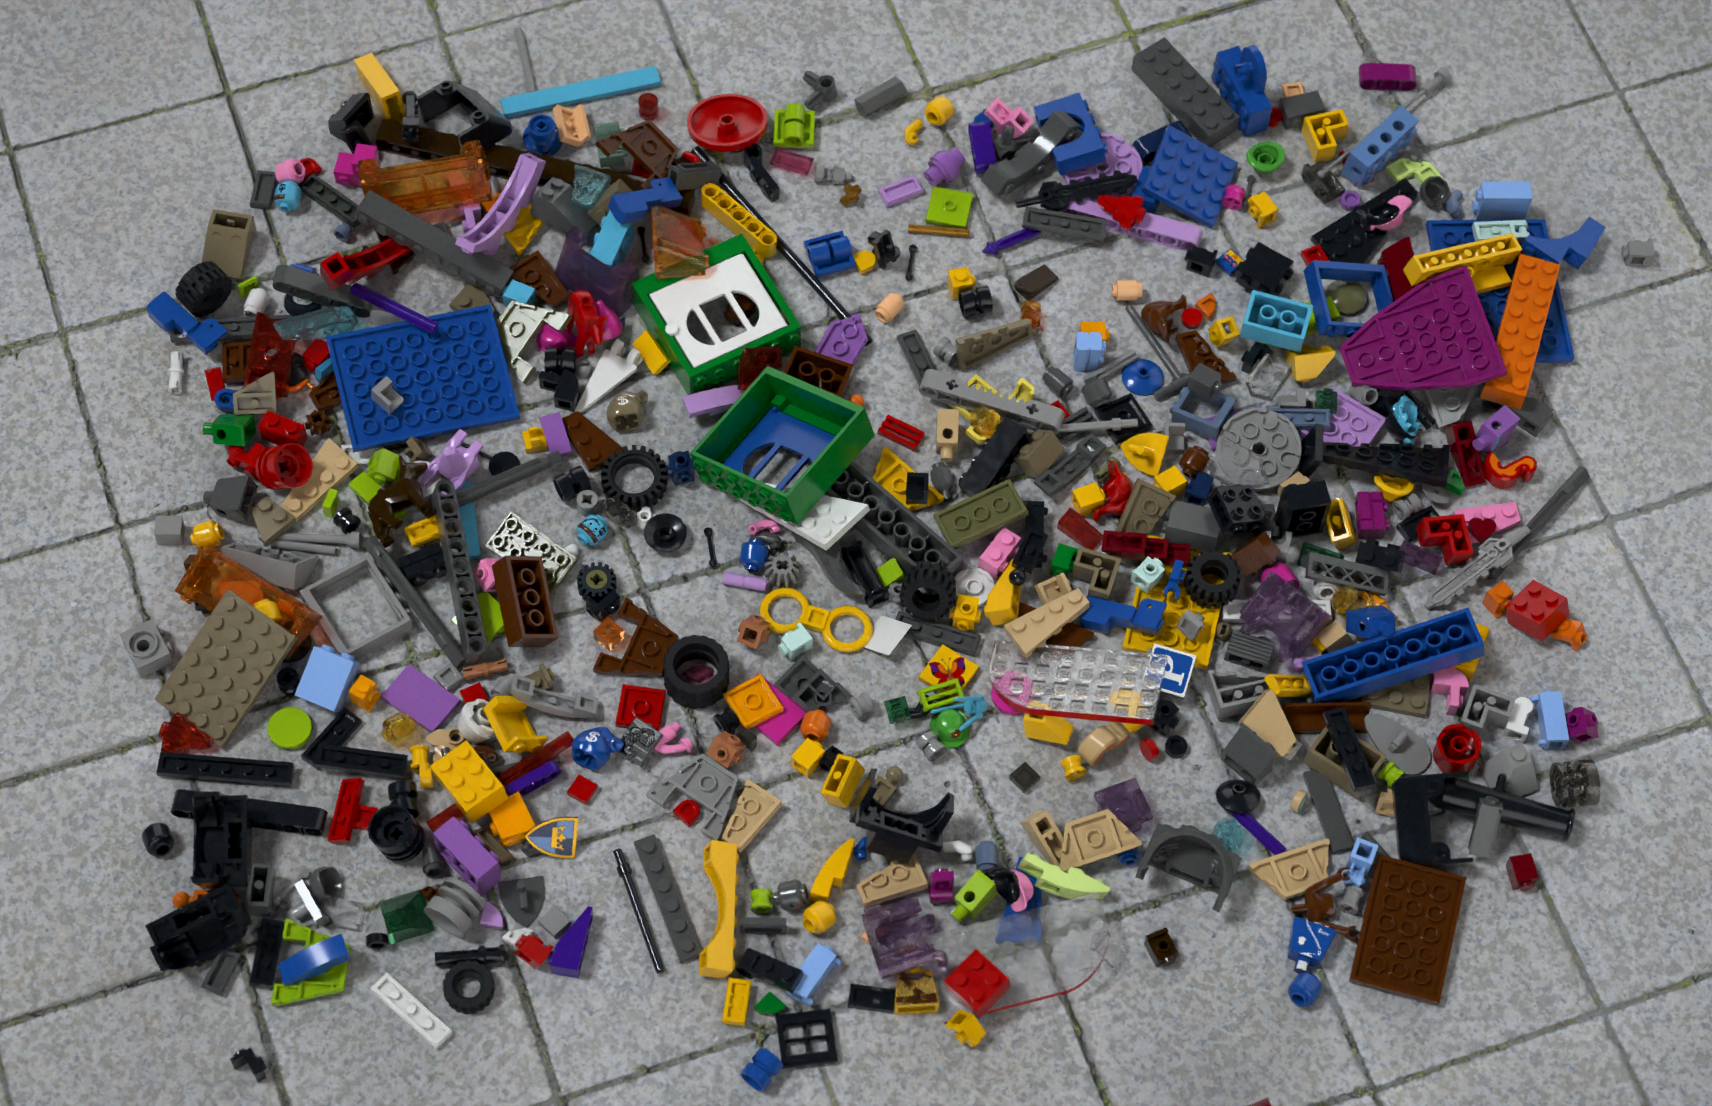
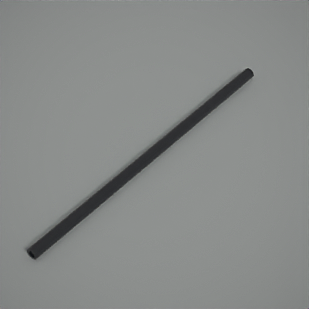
M695 146L691 150V153L698 155L702 162H709V157L699 146ZM721 172L719 185L730 197L776 234V248L841 320L852 317ZM866 333L868 340L865 346H868L872 342V338Z

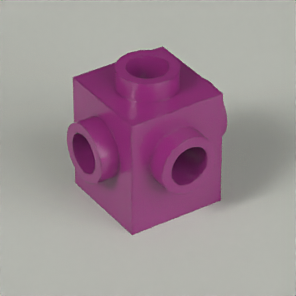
M1576 707L1571 712L1565 714L1569 739L1581 744L1599 737L1597 730L1598 719L1595 713L1584 707Z

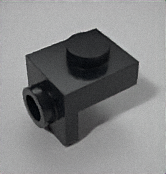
M1255 342L1251 350H1246L1241 358L1243 362L1241 371L1249 374L1258 359L1270 364L1274 351L1264 344Z
M614 590L599 603H596L590 596L586 598V611L593 618L597 617L600 621H603L609 614L613 615L620 607L619 594Z
M251 1047L247 1050L241 1049L230 1058L234 1069H238L248 1063L257 1082L266 1079L264 1070L267 1067L261 1056L256 1058Z

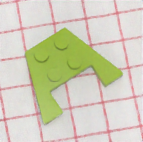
M285 919L282 937L284 942L306 943V949L331 938L328 935L312 931L309 927L298 925L290 919ZM345 943L350 957L351 945ZM349 961L328 968L329 972L299 982V985L284 986V984L274 983L271 1000L272 1006H280L344 992Z

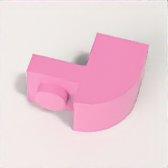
M998 97L991 102L984 112L996 125L994 130L1002 135L1005 126L1013 127V138L1023 135L1034 121L1021 107L1011 110Z
M1449 667L1431 674L1430 693L1447 695L1446 714L1455 715L1458 708H1462L1463 697H1465L1469 685L1466 676L1459 669Z

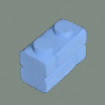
M1078 332L1076 334L1073 352L1074 371L1084 372L1087 370V372H1092L1099 368V364H1103L1106 342L1102 341V334L1100 332H1090V334L1088 332Z

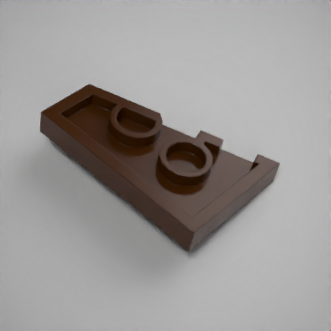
M538 250L510 267L514 271L512 280L535 288L536 297L551 308L555 309L569 300L570 294Z
M1196 330L1176 335L1175 340L1190 374L1199 363H1202L1221 373L1222 384L1236 381L1237 376L1224 366L1223 360L1216 357L1211 351L1209 344Z

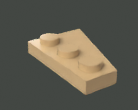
M749 779L745 782L743 793L737 801L738 805L734 814L731 815L722 836L723 842L737 844V852L739 853L746 848L782 806L781 800Z
M914 852L908 863L893 860L888 867L882 871L875 872L857 884L856 887L863 907L866 908L927 889L928 883Z

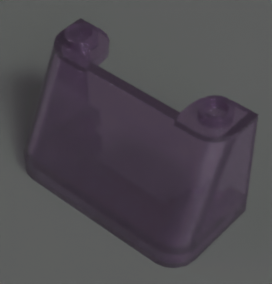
M574 226L565 237L555 275L569 293L575 292L577 289L589 291L593 296L595 304L597 301L602 300L620 318L633 304L631 283L640 279L639 269L628 262H621L611 269L582 249L586 244V234Z

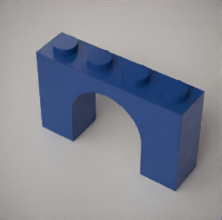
M1080 93L1034 107L1035 119L1039 129L1042 128L1053 112L1065 111L1080 125L1078 129L1083 131V134L1075 141L1052 148L1053 160L1059 175L1106 161L1105 153L1108 152L1104 140H1100L1101 133L1099 127L1094 126V116L1092 113H1088V103L1086 99L1082 100Z

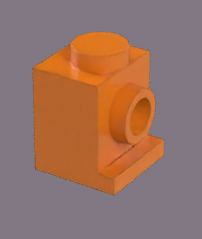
M1502 580L1487 591L1482 604L1497 619L1506 612L1505 606L1511 601L1514 591Z

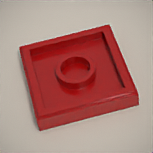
M623 684L615 726L628 729L637 717L646 724H652V728L659 731L666 690Z

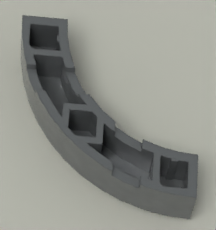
M1065 111L1053 112L1038 131L1041 135L1034 142H1027L1014 154L1015 158L1010 161L1004 159L998 163L991 164L980 181L997 196L1009 194L1036 174H1042L1046 166L1053 160L1052 148L1072 141L1076 137V131L1080 125Z

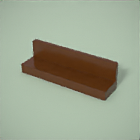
M1371 702L1285 703L1282 710L1293 734H1320L1326 727L1322 717L1324 711L1345 707L1355 733H1367L1364 718L1369 714L1372 705Z

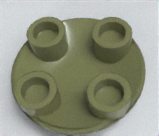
M1335 280L1326 290V297H1332L1340 313L1356 315L1366 304V291L1357 281Z

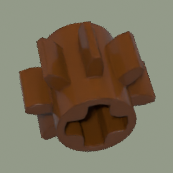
M314 410L310 415H306L308 422L305 423L306 430L310 429L311 436L315 434L322 437L326 431L330 432L329 424L332 423L331 417H326L325 411Z

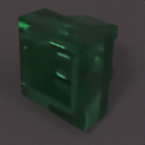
M1324 388L1323 391L1316 390L1315 409H1330L1331 414H1336L1337 392L1331 388Z
M905 696L884 701L889 724H899L911 719Z

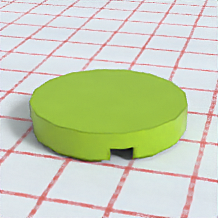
M294 707L283 708L275 712L270 718L267 725L268 736L271 742L279 749L296 750L304 746L310 739L312 723L307 713Z

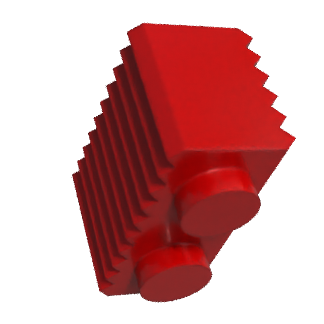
M270 410L266 411L258 426L262 439L278 445L296 443L304 446L308 439L304 424L297 423V421L292 419L289 420V418L282 417L277 413L274 414V412L270 413Z

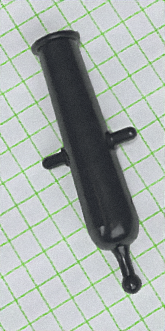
M1504 773L1498 775L1495 788L1463 779L1444 778L1443 792L1438 796L1428 797L1430 804L1438 809L1450 810L1472 817L1476 815L1480 797H1495L1503 805L1499 823L1561 837L1563 842L1568 841L1575 820V809L1573 808L1568 811L1507 793L1504 790L1507 779Z

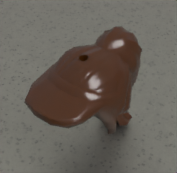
M1182 294L1181 298L1176 302L1155 301L1146 304L1141 311V318L1148 323L1149 329L1155 335L1169 343V335L1174 334L1179 329L1178 327L1170 329L1173 323L1174 311L1187 308V297Z

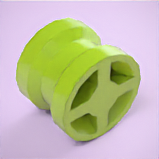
M1390 761L1377 777L1385 780L1387 786L1392 789L1393 782L1405 775L1406 772L1398 769L1396 764Z
M755 889L750 892V898L753 900L751 912L766 914L773 911V904L771 903L773 892L771 890Z

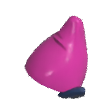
M602 300L597 301L595 305L599 317H609L605 324L603 340L615 338L624 330L626 318L620 319L617 313L607 307Z

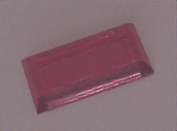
M775 148L769 164L807 176L814 158Z
M699 663L683 671L682 675L689 680L700 683L712 677L714 669Z

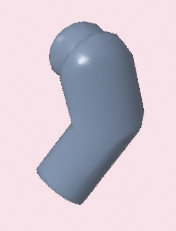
M1455 190L1445 202L1448 213L1454 218L1462 214L1458 202L1463 197V194L1459 190Z

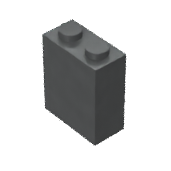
M1174 500L1172 507H1168L1166 510L1161 533L1165 534L1164 539H1169V543L1191 545V549L1209 552L1210 549H1215L1220 527L1211 508Z

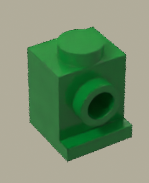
M1059 543L1051 564L1050 575L1055 577L1064 573L1067 577L1068 572L1072 573L1079 549Z

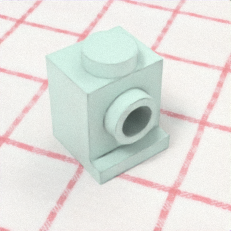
M1148 556L1137 569L1133 570L1131 582L1148 594L1164 576L1165 568H1163V563L1157 558L1151 559Z
M798 623L796 630H791L784 634L778 649L783 656H787L792 661L812 648L813 638L804 626Z

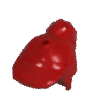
M1115 461L1109 462L1108 471L1111 479L1107 480V483L1102 486L1103 491H1107L1105 505L1092 512L1095 522H1098L1103 514L1121 516L1133 489L1131 480L1119 469Z

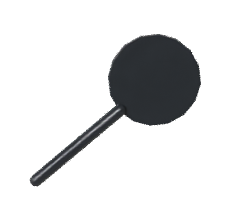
M462 442L461 446L465 448L470 447V445ZM482 451L478 453V455L490 460L489 471L492 476L520 465L518 457L507 451L499 452L493 457Z

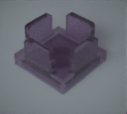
M1136 778L1094 792V797L1098 804L1097 812L1109 809L1133 832L1141 830L1142 823L1153 819V813Z

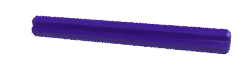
M354 283L350 288L351 294L432 334L439 328L438 322L359 283Z

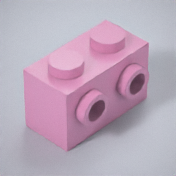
M1003 527L980 556L978 568L987 571L994 580H997L1015 557L1020 547L1021 537Z

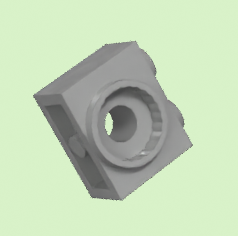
M152 619L120 634L122 642L141 678L173 663L171 657L174 654L169 642L164 643L162 638L165 637V634L160 625L155 626ZM143 648H149L146 651H141Z

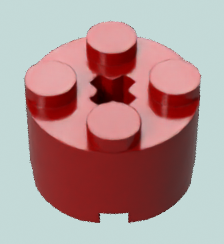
M1452 724L1445 727L1439 734L1433 749V759L1442 773H1468L1473 770L1481 750L1480 737L1473 729L1471 731L1465 728V725Z

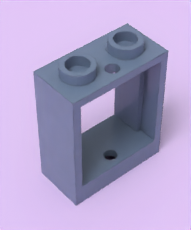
M1188 386L1183 387L1179 400L1171 406V423H1185V429L1217 442L1222 427L1235 413L1236 399L1219 392L1214 394L1210 400H1207L1188 390ZM1191 396L1221 408L1213 422L1183 410Z

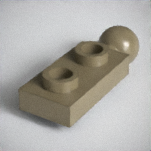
M892 766L886 771V779L880 775L876 778L875 785H878V789L873 797L883 806L887 804L897 791V787L893 784H897L903 779V771L897 766Z

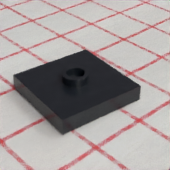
M1317 423L1301 441L1299 472L1308 478L1323 462L1324 426Z

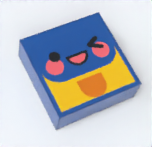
M1230 248L1216 259L1215 264L1231 276L1235 273L1240 262L1244 263V260Z

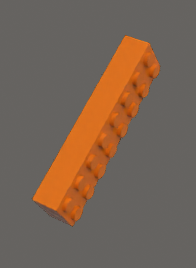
M1520 253L1495 340L1507 375L1484 382L1480 399L1521 410L1530 383L1560 264Z

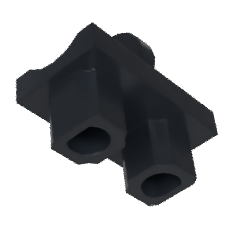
M886 229L882 233L874 231L867 238L869 244L874 247L872 253L878 261L879 268L884 270L888 262H895L899 258L901 252L899 247L893 244L890 231Z

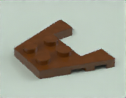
M651 120L629 127L622 132L614 133L607 138H601L595 143L607 157L622 145L646 169L651 176L638 188L639 190L651 189L650 183L652 180L665 177L669 164H672L679 149Z
M625 598L618 617L638 624L622 659L600 652L593 667V672L600 674L663 676L664 656L667 654L669 647L679 640V636L658 620L656 621L650 617L644 609L634 605L632 600Z

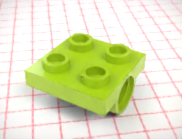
M798 103L786 105L785 110L775 109L773 147L813 149L815 111H807L803 105Z

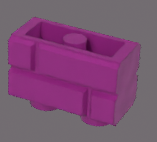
M1358 492L1356 495L1355 511L1359 539H1382L1385 532L1389 531V518H1385L1388 504L1387 500H1383L1382 492Z

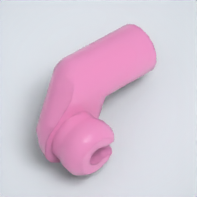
M772 519L759 520L748 527L752 535L767 528L773 534L781 530L780 525Z

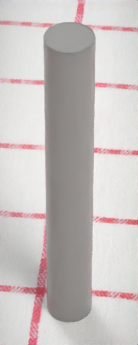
M275 540L271 543V548L336 554V546Z

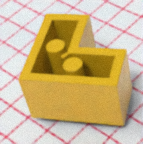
M1343 109L1304 118L1301 132L1314 163L1334 159L1337 148L1336 141L1346 138L1349 123Z

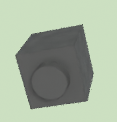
M1199 363L1188 376V390L1207 400H1210L1214 394H1218L1222 387L1221 373L1202 363Z

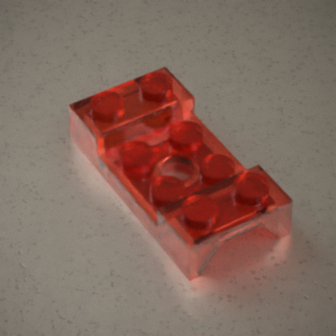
M257 312L244 386L275 371L276 396L288 398L295 343L298 341L301 324L299 316L294 315L288 320L271 319L263 313ZM270 349L277 350V354L274 356L266 355Z

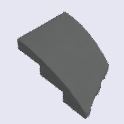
M804 655L773 685L805 712L818 710L852 697L839 682L835 683L821 668H816Z

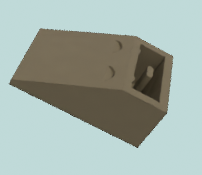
M213 209L207 227L202 262L212 261L230 279L241 280L256 233L254 217L252 215Z

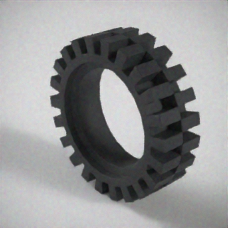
M632 445V450H628L627 446L623 447V452H620L619 449L615 450V456L610 454L608 461H604L603 468L601 469L602 490L605 493L606 499H611L613 506L618 504L621 510L626 506L628 512H632V507H636L637 512H639L642 506L650 508V503L655 506L658 503V498L661 500L664 497L663 492L666 493L667 468L665 467L664 460H661L658 453L654 455V450L652 449L646 452L645 446H641L640 450H637L636 445ZM633 463L646 466L654 475L653 483L647 490L640 493L624 492L616 485L614 480L616 473L623 466Z

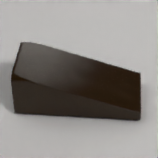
M1044 264L1015 281L1014 289L1029 302L1057 281L1059 277Z

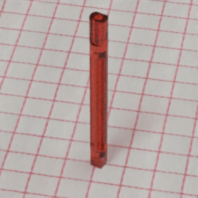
M568 731L496 776L497 779L505 787L571 747L574 740ZM454 803L426 823L432 833H434L453 816L458 820L464 814Z

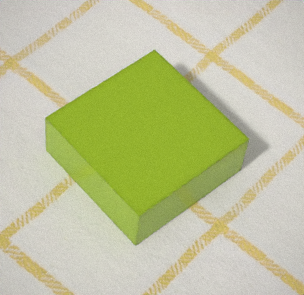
M329 488L322 505L324 516L333 518L340 502L338 490Z

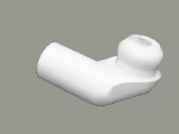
M943 842V853L958 852L961 854L963 861L973 859L972 853L974 851L972 847L964 842Z

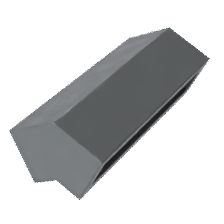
M893 77L854 100L857 110L865 117L901 97L908 91L900 79Z

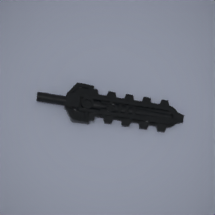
M1116 170L1110 176H1106L1103 173L1099 174V178L1092 179L1090 176L1084 177L1082 182L1070 180L1068 185H1062L1057 183V181L1044 182L1038 191V196L1015 200L1016 208L1040 204L1041 208L1044 207L1046 210L1060 211L1066 209L1068 202L1071 201L1079 204L1083 203L1085 198L1094 201L1097 200L1099 195H1112L1113 192H1119L1121 195L1125 194L1127 189L1138 182L1136 175L1121 173L1119 170Z

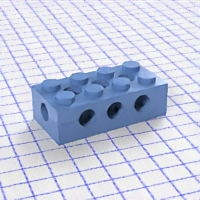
M1400 105L1349 153L1341 174L1353 184L1356 182V187L1358 188L1364 183L1366 185L1369 184L1377 171L1380 173L1386 167L1389 160L1393 161L1399 155L1400 149H1406L1411 144V138L1417 132L1416 126L1419 120Z

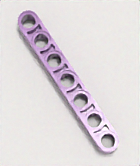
M1089 198L1083 199V203L1076 204L1075 201L1068 202L1066 209H1063V213L1105 219V229L1186 252L1188 249L1192 250L1193 246L1199 247L1203 234L1202 229L1195 225L1148 212L1145 213L1141 224L1134 223L1133 227L1128 231L1120 227V223L1112 219L1111 213L1104 211L1096 203L1097 200L1091 201Z

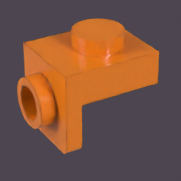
M1567 618L1550 634L1551 638L1569 642L1574 651H1578L1587 639L1583 623Z

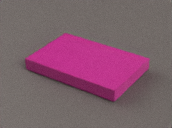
M765 679L782 705L783 711L754 727L778 746L803 721L806 712Z

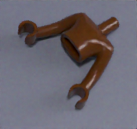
M1342 867L1337 871V874L1305 890V904L1291 905L1292 914L1306 913L1308 921L1334 929L1336 933L1344 934L1347 939H1357L1358 936L1352 937L1349 934L1350 929L1357 928L1356 926L1344 927L1322 921L1323 919L1334 917V904L1331 893H1319V891L1339 881L1350 880L1351 877L1344 878L1342 876V871L1350 868Z

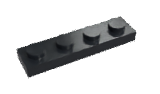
M1345 707L1324 711L1322 717L1353 792L1374 788L1376 782Z
M319 743L315 767L405 779L408 755Z

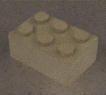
M1326 726L1309 748L1303 763L1359 799L1365 790L1353 792ZM1357 737L1372 775L1375 777L1387 755Z

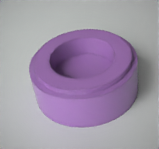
M1346 191L1341 195L1340 205L1344 210L1353 211L1360 206L1361 197L1357 192Z

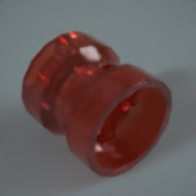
M652 93L642 94L638 99L639 116L646 121L656 119L659 113L658 98Z

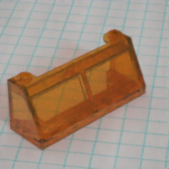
M480 140L463 144L460 148V155L380 169L378 162L373 159L358 161L359 179L364 197L370 190L411 214L493 201L490 166Z
M205 546L200 547L175 589V592L181 595L180 599L188 604H192V602L198 603L213 612L227 589L232 590L251 605L263 599L275 601L282 615L280 625L298 637L285 659H289L322 618L321 614L223 552Z

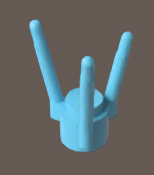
M981 694L955 697L954 701L966 702L932 709L930 712L934 714L946 709L964 708L965 712L973 715V717L959 728L962 731L977 719L983 718L982 713L987 709V702Z

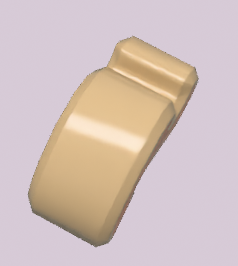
M1110 722L1107 726H1099L1080 744L1078 755L1082 757L1089 767H1095L1105 752L1123 745L1128 740L1130 733L1119 722Z

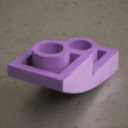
M560 412L540 417L549 452L552 453L557 450L561 456L572 454Z

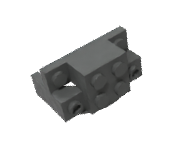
M1158 823L1139 864L1136 878L1143 880L1148 867L1152 866L1218 894L1212 910L1220 913L1242 858L1233 851H1226L1223 847L1224 841L1220 840L1216 835L1207 834L1191 825L1186 826L1182 824L1181 828H1174L1168 824L1162 825ZM1172 849L1170 855L1165 853V851ZM1215 868L1218 872L1217 875L1213 874Z

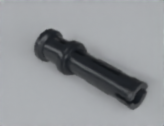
M500 944L499 947L486 948L481 946L473 950L435 952L436 967L457 965L458 962L470 960L472 962L477 961L485 966L491 963L505 965V946Z

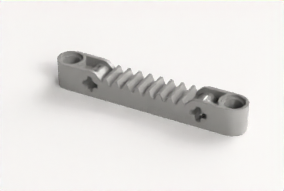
M933 369L925 371L918 389L925 397L999 420H1004L1007 417L1021 426L1035 431L1038 429L1052 430L1055 435L1059 433L1065 417L1064 411L1058 407L1036 400H1029L1024 403V399H1021L1019 402H1016L1015 396L1009 400L1008 394L1000 397V392L997 391L993 395L992 389L984 392V387L982 386L976 390L975 384L968 387V382L962 384L960 378Z

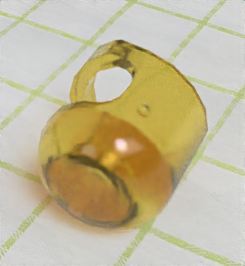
M1343 586L1334 593L1332 608L1338 615L1346 618L1347 610L1361 609L1356 604L1357 598L1366 596L1367 606L1365 608L1374 606V598L1366 591L1357 592L1354 587Z

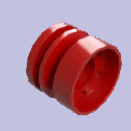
M289 443L270 446L262 450L256 459L255 470L260 483L266 488L282 490L301 487L307 483L312 474L313 464L309 452L302 445Z

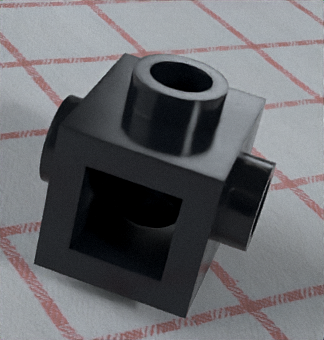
M1160 698L1157 704L1152 703L1148 710L1149 719H1152L1153 726H1147L1166 736L1171 728L1174 730L1180 720L1178 717L1180 708L1172 701Z

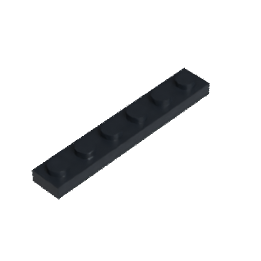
M160 752L156 773L158 776L291 786L295 766L293 762Z

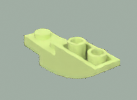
M1027 853L1018 866L1022 871L1037 878L1035 887L1064 898L1088 901L1102 900L1110 891V887L1106 886L1103 881L1091 878L1078 868L1070 867L1065 873L1060 867L1050 865L1035 854Z

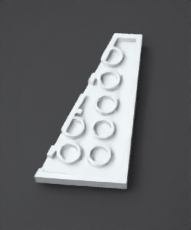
M765 483L774 488L777 486L774 484ZM786 487L782 492H787L790 488ZM823 495L797 525L790 521L786 522L775 514L771 515L758 506L753 507L743 499L739 500L826 551L870 511L868 504Z

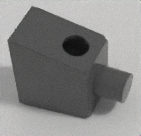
M249 475L219 479L216 481L214 491L204 492L203 501L205 504H209L220 517L247 521L258 486Z

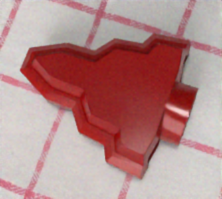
M1099 195L1096 201L1104 211L1111 213L1112 219L1119 222L1120 227L1128 231L1133 227L1134 223L1141 224L1146 213V209L1142 208L1145 198L1137 195L1133 197L1123 195L1119 198L1112 195Z

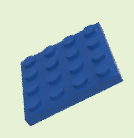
M1168 125L1141 191L1212 229L1223 205L1222 200L1226 195V187L1231 184L1238 162Z

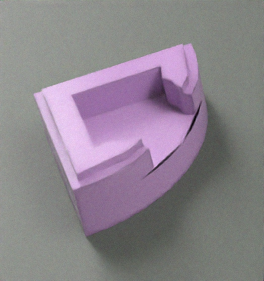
M485 902L486 906L483 908L480 926L503 930L501 913L494 905Z

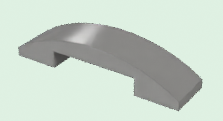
M515 674L513 676L510 693L528 706L563 717L589 718L596 716L598 698L578 692L576 697L572 698L534 687L535 680Z

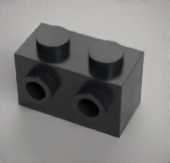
M1367 539L1366 543L1360 542L1355 562L1401 573L1406 552L1401 551L1398 545L1388 543L1387 547L1379 546V541Z

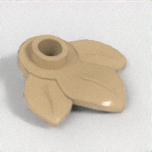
M454 727L448 731L437 729L430 733L425 740L427 743L435 746L432 756L434 763L442 758V748L448 747L452 751L467 739L462 736L458 727ZM456 736L460 737V740L457 742L452 740Z

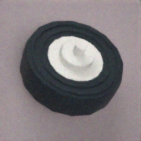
M285 295L284 308L292 316L308 318L317 315L321 311L320 304L292 295Z

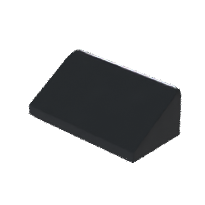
M358 119L353 120L340 131L352 154L355 152L357 143L374 146Z

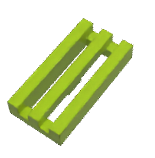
M958 678L923 688L916 692L917 696L920 697V704L923 705V712L960 702L954 701L955 697L928 705L930 701L956 693L959 695L956 697L964 696ZM953 685L956 687L952 690L925 697V694Z

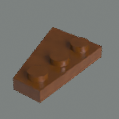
M579 411L562 418L567 437L588 472L603 466L604 461H608L610 454L615 456V450L619 449L620 452H623V447Z

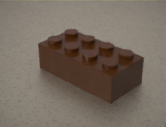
M504 556L492 564L508 647H545L557 640L559 637L542 557Z

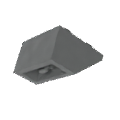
M1243 724L1224 748L1221 760L1245 781L1256 786L1271 772L1277 752L1270 743L1264 742L1256 732H1253Z

